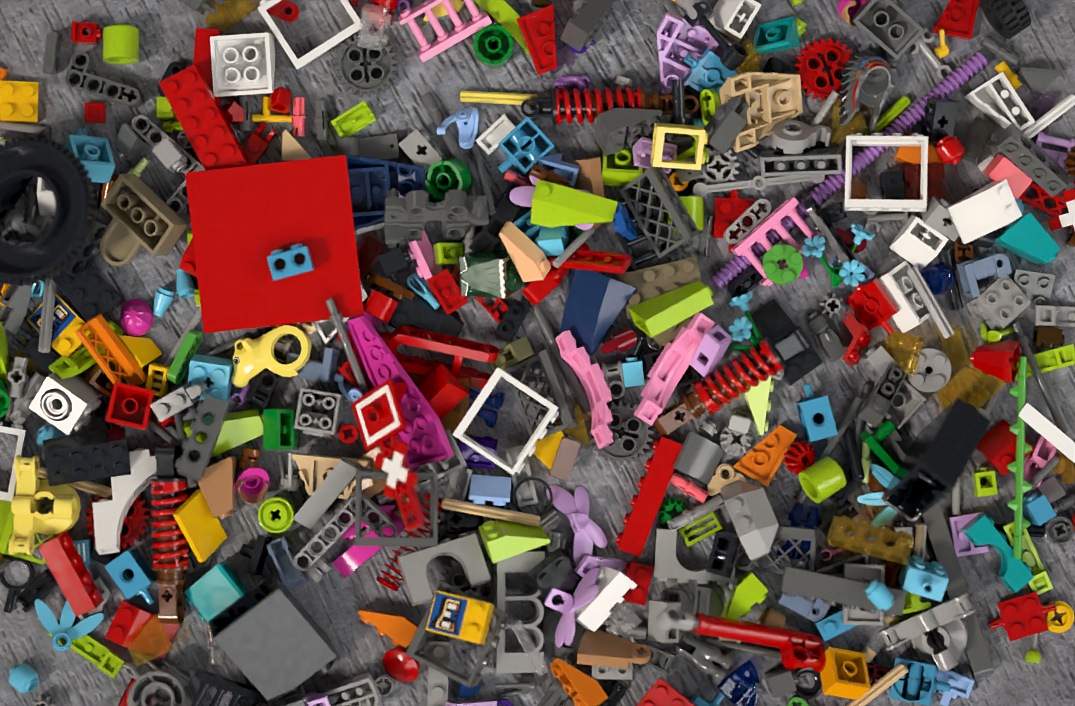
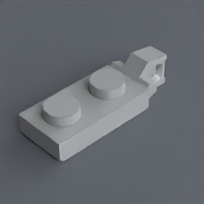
M35 372L23 389L22 399L17 398L15 400L13 412L9 416V419L14 424L21 425L26 420V417L32 413L33 410L29 406L46 380V376Z

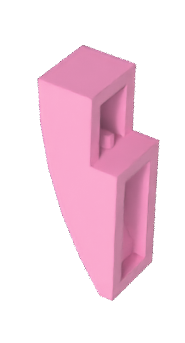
M1041 434L1038 435L1032 446L1035 450L1027 456L1024 462V481L1029 482L1045 466L1057 450ZM1041 481L1033 489H1036L1038 486H1040Z

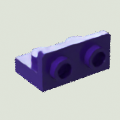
M465 434L496 455L498 439H493L489 436L475 437L471 434ZM460 439L457 440V445L467 466L487 469L495 468L493 461Z

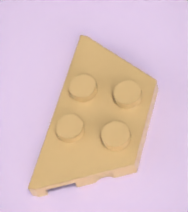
M303 453L292 454L293 461H296L300 470V477L305 482L308 495H312L344 457ZM347 458L359 469L367 468L370 461ZM355 476L337 498L348 499L355 489Z

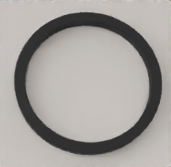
M529 477L523 479L516 485L513 491V503L518 512L525 513L522 510H520L516 503V492L519 486L524 482L529 480H536L543 483L547 487L550 494V501L547 508L539 514H534L542 516L549 510V508L552 505L553 494L550 486L540 478Z

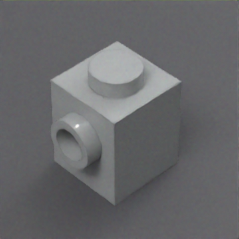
M875 346L871 347L865 353L867 356L863 359L866 362L865 367L872 374L875 372L878 377L882 376L890 362L895 365L897 364L882 346L877 348Z

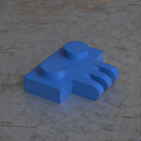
M618 202L616 213L614 214V228L617 233L619 232L630 241L636 239L637 234L633 221L629 218L626 207Z

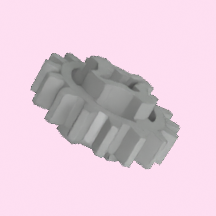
M707 148L709 157L712 156V162L707 165L705 163L701 164L703 177L698 179L704 178L705 185L708 183L711 185L729 183V180L734 182L736 179L733 175L739 174L735 168L740 166L739 163H734L737 156H730L732 150L722 154L714 148L713 151ZM721 155L727 158L729 162H725L723 159H721ZM716 163H718L719 166L724 167L719 172H717L716 169L712 168L716 165ZM730 170L729 176L723 179V173ZM706 173L713 175L715 180L709 178Z

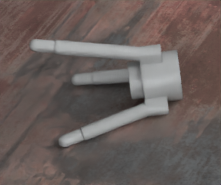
M308 446L306 454L311 453L312 446ZM292 452L288 453V474L286 476L282 455L278 454L283 491H299V486H303V480L300 475L297 478V474H292Z

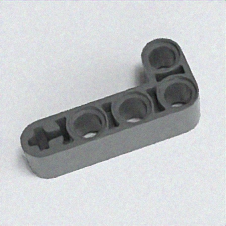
M84 51L73 53L65 75V81L71 88L132 108L142 105L144 98L140 91L134 87L90 74L93 66L92 58ZM86 57V63L81 66L78 65L79 58ZM79 75L80 82L75 85L72 84L73 77ZM98 81V89L91 90V84ZM113 87H118L117 95L110 96V90ZM125 93L130 96H137L136 100L132 99L131 101L128 97L124 96Z

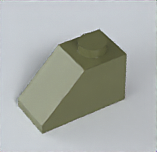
M525 336L499 349L497 361L488 363L494 373L497 367L505 370L532 356L534 352Z

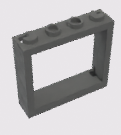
M360 468V472H356L355 546L436 547L438 473H433V469H421V472H414L418 474L417 480H430V538L361 537L362 479H388L389 473L380 469V472H372V468Z
M441 581L437 591L451 592L457 596L484 602ZM432 599L405 655L473 688L474 685L477 686L482 678L480 673L483 667H487L490 662L491 656L489 654L492 648L495 649L500 641L498 636L501 630H505L509 623V614L494 607L493 614L499 616L470 677L467 678L420 654L430 631L426 630L433 603Z

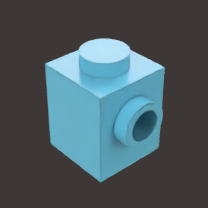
M638 356L626 357V361H622L625 387L645 385L642 359H638Z

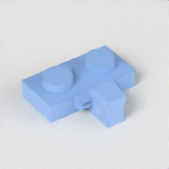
M938 669V682L951 684L949 692L939 690L938 693L943 694L940 705L948 706L950 699H956L957 695L969 698L975 679L951 670L942 672L941 669Z

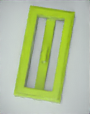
M713 511L695 520L694 524L690 526L685 525L678 530L687 547L723 528ZM712 516L713 520L685 534V530ZM716 523L717 527L690 541L688 540V537Z

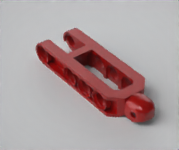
M403 325L392 333L377 332L381 335L380 337L403 369L413 374L429 377L443 364L461 384L484 388L492 375L477 371L476 368L463 366V357L490 363L498 359L499 349L491 344ZM405 344L455 355L453 365L440 363L438 362L439 360L422 359L416 355L412 357L399 354L397 346Z

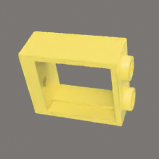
M654 123L650 163L654 167L701 170V164L705 163L703 146L707 144L708 133L705 132L702 126ZM665 132L697 135L694 162L662 159Z

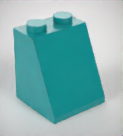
M1030 212L1011 223L995 237L994 245L1035 265L1052 262L1058 257L1057 252L1061 250Z
M222 561L184 593L187 595L185 597L187 602L191 606H196L199 610V617L206 622L210 621L249 590L226 561Z

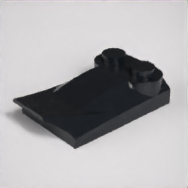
M415 294L412 300L405 297L403 300L398 299V305L388 325L396 329L403 325L459 337L464 323L458 312L454 311L447 315L442 306L435 310L426 299Z
M559 548L527 573L545 600L553 587L573 595L581 581L571 566L570 560ZM559 594L552 598V604H563L564 602ZM552 609L556 617L560 619L563 613Z

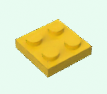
M0 81V121L38 123L39 82Z

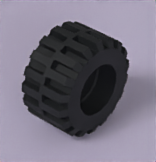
M981 0L982 9L987 20L1004 38L1011 39L1031 25L1030 14L1023 0Z

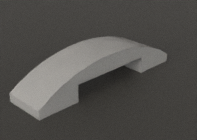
M1035 305V326L1075 327V307Z

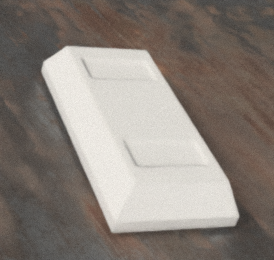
M503 114L475 141L490 155L498 147V143L516 126Z

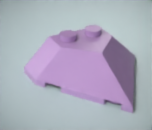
M666 13L656 30L661 94L671 93V80L677 79L678 83V79H684L691 70L692 66L683 61L687 54L697 60L707 48L719 56L724 51L704 26L691 27L684 17L677 14Z

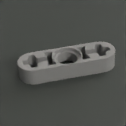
M766 199L755 201L724 231V240L728 244L740 242L771 212L770 202ZM758 203L760 205L765 204L764 210L766 212L762 211L755 216L753 213L759 209ZM744 216L752 218L753 223L751 227L743 225L742 219ZM740 227L742 230L736 234L737 239H730L729 236L731 234L729 231H736Z

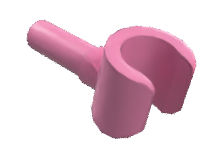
M844 546L832 550L824 548L820 553L828 551L830 556L822 560L828 561L833 555L848 551V547Z

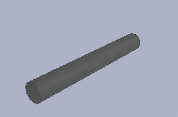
M1053 456L1028 482L1032 485V489L1060 462L1056 456ZM1032 489L1023 493V499L1032 491Z

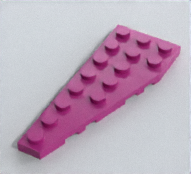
M362 315L346 321L373 389L388 379H393L394 383H407L408 385L400 403L408 427L398 433L399 439L409 445L406 455L408 467L412 468L452 457L454 453L439 417L366 316Z

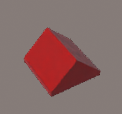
M443 364L418 387L421 394L441 420L470 393Z

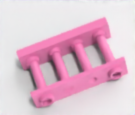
M427 0L413 9L407 8L403 10L398 20L401 25L406 22L408 23L420 44V50L417 51L422 62H425L491 24L492 21L487 12H479L473 0H464L472 14V20L465 23L459 18L450 0ZM441 2L455 25L454 30L449 33L443 30L431 9ZM423 12L438 35L437 40L432 43L427 42L414 20L416 16Z
M789 197L730 249L736 256H746L764 277L758 282L761 286H770L773 283L766 277L761 261L751 251V245L755 242H760L767 251L771 249L773 245L766 238V232L771 228L772 230L775 229L784 241L794 247L800 254L803 253L801 247L807 245L804 241L799 246L781 225V219L785 215L790 216L804 234L812 240L816 235L823 236L818 231L813 232L796 212V206L799 202L795 197ZM779 260L777 262L780 270H784V267L789 266L786 264V260Z

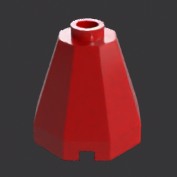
M1005 341L976 347L975 351L971 352L970 363H973L974 368L1007 383H1014L1018 374L1016 366L1018 357H1020V344L1016 341Z

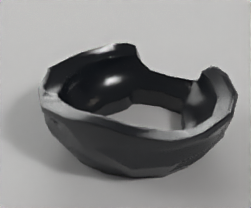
M810 667L798 670L795 673L797 680L799 677L808 674L814 678L815 684L810 690H804L798 687L797 684L795 685L797 691L794 692L805 700L818 697L823 689L820 672H816Z

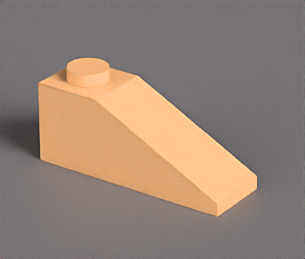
M511 221L506 222L499 235L523 282L544 280L551 269L544 252Z

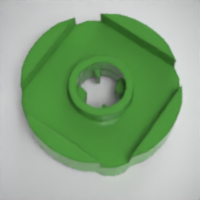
M778 244L766 252L762 266L769 281L777 285H787L799 278L803 269L801 254L794 247ZM779 260H786V264L789 266L787 269L784 267V270H780L777 262Z

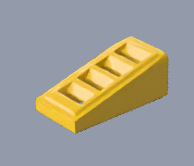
M152 363L149 364L145 388L152 389V386L161 388L160 391L155 390V395L160 398L167 393L169 385L167 373L171 366ZM156 370L164 372L163 375L156 374ZM154 378L162 380V383L154 382Z

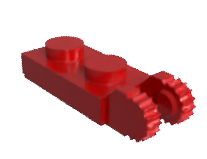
M265 122L259 125L255 133L250 136L242 147L251 165L257 164L277 134V131L273 129L268 133L264 141L259 138L266 129L267 123Z

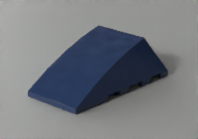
M343 153L347 158L355 231L384 221L385 197H388L387 191L391 190V188L399 190L400 197H406L409 192L415 190H425L427 192L425 167Z
M570 268L560 334L570 330L571 335L576 340V347L584 346L585 351L590 356H593L607 335V330L611 325H614L617 315L626 307L628 299L632 294H635L638 288L593 270Z

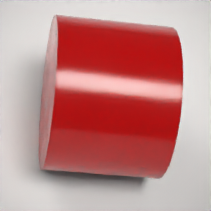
M372 289L363 307L366 313L389 323L398 302Z

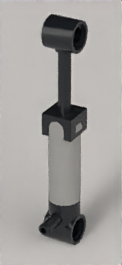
M674 0L685 13L683 17L690 26L703 25L724 50L720 56V61L727 69L734 71L748 56L746 49L736 42L729 45L708 20L714 11L706 1Z

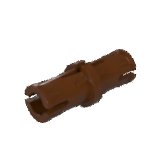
M535 163L532 165L531 171H529L530 176L545 182L568 187L567 184L570 183L569 179L555 174L554 170L551 169L549 171Z

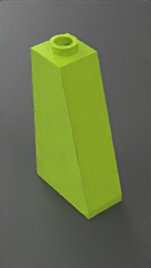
M696 281L633 305L628 309L634 324L652 338L714 304L711 298L713 293L708 285Z
M258 409L228 413L211 458L263 435V414H260ZM207 416L204 417L203 421L205 423H212L215 417ZM193 419L184 421V430L189 438L192 433L190 426ZM201 433L197 436L196 440L204 442L207 439V435Z

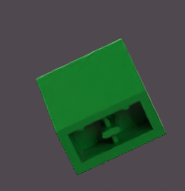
M263 410V450H299V429L294 428L297 410Z

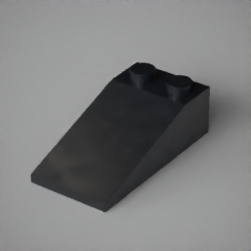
M772 299L751 314L763 340L769 335L776 341L796 327L775 299ZM751 327L749 331L751 332V335L756 339V335ZM811 345L787 359L789 368L784 369L783 380L788 386H791L823 363Z

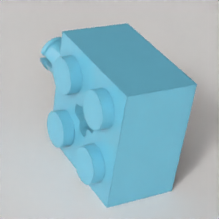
M82 128L77 129L75 135L68 136L65 147L81 159L80 163L84 164V169L89 171L87 176L92 178L91 182L109 183L115 163L108 138L90 137L85 128L83 132Z
M194 354L190 360L188 382L191 381L194 384L201 380L207 383L208 387L200 395L199 401L201 399L204 400L207 395L228 402L231 395L233 359Z
M912 555V557L906 556L898 577L902 590L941 602L949 581L943 565L935 561H931V563L925 562L923 558Z

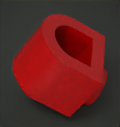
M284 87L274 89L273 93L269 95L267 109L287 114L290 109L291 92Z

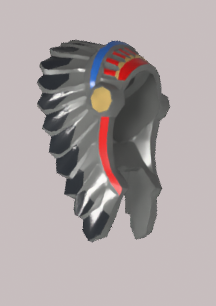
M855 54L854 57L848 59V62L844 64L845 69L841 71L843 77L840 80L842 86L839 90L841 93L839 96L841 103L838 106L841 117L839 125L846 126L855 113L859 111L861 103L866 107L873 108L867 136H871L875 131L877 119L888 93L893 91L895 82L892 80L891 67L884 58L869 54Z

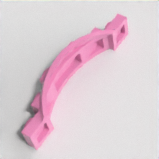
M698 312L694 315L687 328H681L673 343L668 342L647 375L650 380L641 393V396L644 398L633 415L652 426L657 416L664 410L671 394L690 365L705 333L711 330L715 324L714 321Z
M570 330L564 331L555 339L560 349L561 357L574 370L586 392L592 416L591 433L595 438L598 448L601 449L614 442L612 431L607 425L613 421L612 412L607 406V403L612 401L611 391L606 385L604 373L600 369L599 364L591 365L589 354L585 351L584 346L577 348L576 340L571 335Z

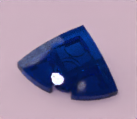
M748 660L730 673L717 687L734 706L756 705L759 695L755 692L756 683H759V677L755 666Z

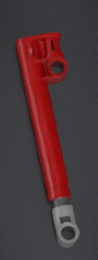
M674 605L668 606L656 618L658 627L663 631H669L672 628L686 631L692 630L693 633L780 648L782 663L788 670L810 667L816 672H821L826 664L823 640L818 634L701 613L693 615V613L681 611Z

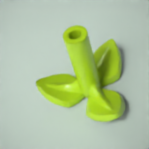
M689 134L695 139L692 143L693 146L679 154L677 161H685L695 154L697 135ZM704 145L703 152H705L706 163H708L709 152Z
M984 322L981 323L980 327L981 338L986 340L984 345L998 343L1002 337L1014 333L1012 326L999 331L991 330L988 332Z

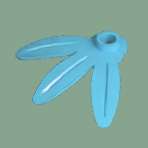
M876 464L870 466V470L876 479L887 488L894 476ZM884 492L867 493L857 498L858 502L866 505H887L881 500ZM889 505L886 506L869 523L868 529L874 530L885 525L896 515L897 511Z
M40 599L34 601L39 620L46 630L53 635L51 640L52 647L59 652L68 650L71 647L72 640L87 635L99 626L105 618L104 613H98L82 620L72 628L76 616L66 600L61 613L60 625H58L49 607ZM62 638L66 643L59 645L58 640Z

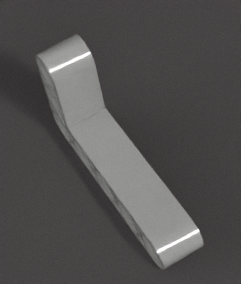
M138 115L133 118L132 128L153 147H156L165 138H168L178 146L186 158L192 161L189 169L182 170L184 174L187 172L205 171L203 165L144 115ZM143 120L146 121V128L143 130H139V122ZM160 133L162 135L161 141L154 143V135ZM186 180L166 202L170 208L173 203H180L179 211L175 212L179 216L185 214L189 209L188 197L184 194L187 189Z
M362 493L365 506L362 507L361 520L380 538H395L398 533L396 523L367 495ZM355 495L298 552L293 562L297 570H308L355 522ZM376 512L379 515V520L372 522L369 519V514ZM348 513L351 520L343 522L340 519V514ZM386 526L392 527L394 534L390 536L385 535L383 528ZM328 527L335 528L336 536H329L326 529ZM313 542H320L323 549L321 551L314 550ZM300 556H305L308 558L309 563L301 565L298 559Z

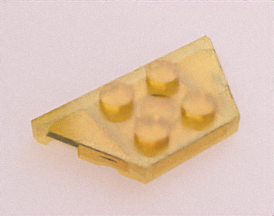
M965 366L937 393V397L942 406V411L957 397L963 402L974 405L979 410L1008 382Z

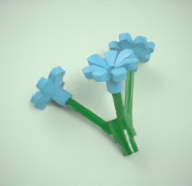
M854 223L851 224V231L856 234L853 239L854 243L850 248L852 254L863 239L871 241L875 236L869 230L863 229L862 225ZM816 235L813 240L810 237L805 239L807 245L801 247L803 254L807 257L812 254L821 260L831 276V286L838 287L842 279L845 284L850 283L852 286H858V281H864L865 276L861 272L865 271V267L863 265L857 266V260H852L850 263L846 261L840 267L831 268L822 252L825 249L824 243L826 242L824 236Z
M752 291L741 295L740 298H732V302L728 303L730 307L740 306L742 312L746 314V316L741 318V321L736 319L734 321L735 326H729L728 331L732 333L730 336L734 341H742L745 338L753 343L751 346L729 344L728 348L750 350L751 347H755L760 353L762 349L759 343L763 338L749 312L750 308L747 302L752 299ZM751 327L756 335V339L751 335V332L749 331Z

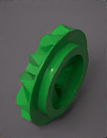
M668 498L659 507L658 518L662 525L669 528L667 521L671 519V515L665 513V511H672L674 505H676V511L680 514L684 510L689 511L688 505L680 498Z

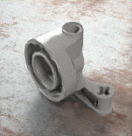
M968 593L960 594L946 602L880 630L878 634L882 635L887 645L886 650H892L911 639L913 648L920 657L931 663H936L938 669H941L942 672L955 667L968 642L969 633L966 623L962 618L976 612V609L972 608L967 598ZM937 627L938 632L944 636V645L947 646L939 648L931 644L928 638V631Z
M137 652L129 663L123 665L124 671L130 677L136 679L128 693V706H147L145 700L152 697L161 706H191L192 703L185 697L184 688L178 679L169 673L159 671L143 653Z

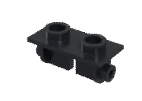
M514 299L494 333L511 342L531 308Z
M846 499L842 507L837 505L816 521L815 524L828 538L859 513L855 510L853 504Z
M609 679L603 687L608 699L599 706H615L627 688L616 680Z

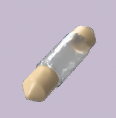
M896 615V618L886 616L884 618V626H877L865 643L861 653H865L866 664H870L885 645L882 635H879L878 632L898 623V615Z

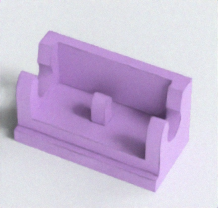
M641 137L632 147L635 166L647 169L652 167L650 158L653 139ZM664 142L662 159L677 161V145ZM662 167L665 173L669 174L672 168Z

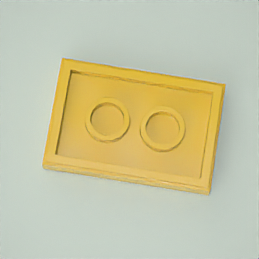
M197 489L173 514L199 562H205L227 538L218 518L213 517L200 489Z

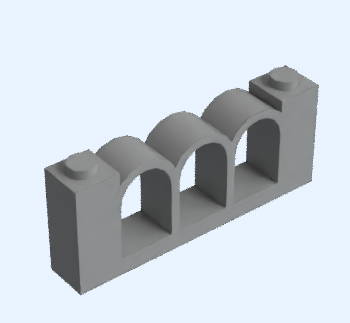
M529 550L493 563L494 607L505 612L506 600H531L536 609L535 615L529 621L509 622L505 628L532 629L535 633V642L529 649L505 650V630H501L498 636L500 641L495 649L492 648V671L495 673L544 672V667L547 665L546 655L541 651L544 642L543 633L536 627L544 615L543 605L536 598L541 593L535 586L531 592L526 594H505V572H529L547 557L545 551ZM493 614V628L499 618L495 614Z

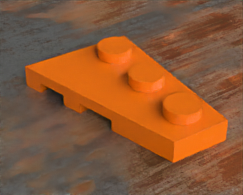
M781 425L777 426L733 467L768 487L785 457L784 453L788 451L787 446L792 445L797 434Z

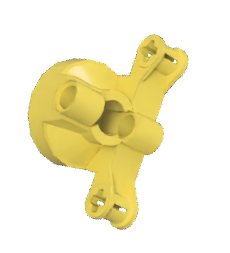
M17 455L14 462L17 479L16 496L12 499L14 527L9 541V552L11 555L16 553L32 555L35 546V533L52 536L68 531L74 526L81 510L80 497L69 484L49 486L48 479L39 480V456L22 457ZM48 497L54 500V512L43 515L40 512V504L44 498Z

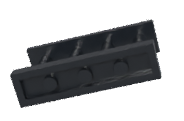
M649 180L643 182L642 187L650 189ZM642 191L641 199L646 200L647 203L649 193ZM637 193L630 195L631 198L636 199ZM654 195L652 204L659 206ZM624 198L617 200V202L624 206L628 205ZM647 208L645 211L640 212V214L646 216ZM652 208L650 218L658 220L659 210ZM634 215L629 217L632 219L633 224L638 222ZM657 224L650 230L651 232L656 233ZM662 225L660 235L668 237V227ZM619 232L617 233L625 254H630L632 261L627 268L628 270L636 271L638 270L636 265L658 257L655 250L635 258L632 257L629 247L647 240L645 233L637 235V238L631 241L629 239L625 240L624 236ZM663 240L664 244L660 247L662 251L666 250L667 241ZM674 249L666 255H669L671 259L678 256L679 253L677 249Z
M197 668L194 674L200 680L201 685L191 706H200L207 689L211 688V686L216 687L217 691L209 706H218L224 693L227 694L228 691L232 692L233 695L228 706H237L243 697H247L249 700L247 706H255L259 702L268 704L267 699L253 686Z

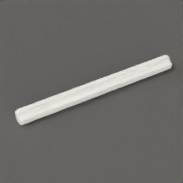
M1071 94L1022 132L1031 139L1075 105V95ZM998 149L978 165L979 170L983 173V170L997 153L1005 156V154Z

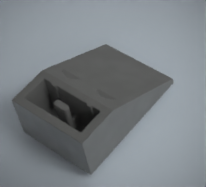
M614 108L598 114L595 139L605 156L616 154L628 147H633L641 137L653 139L654 123H661L662 111Z

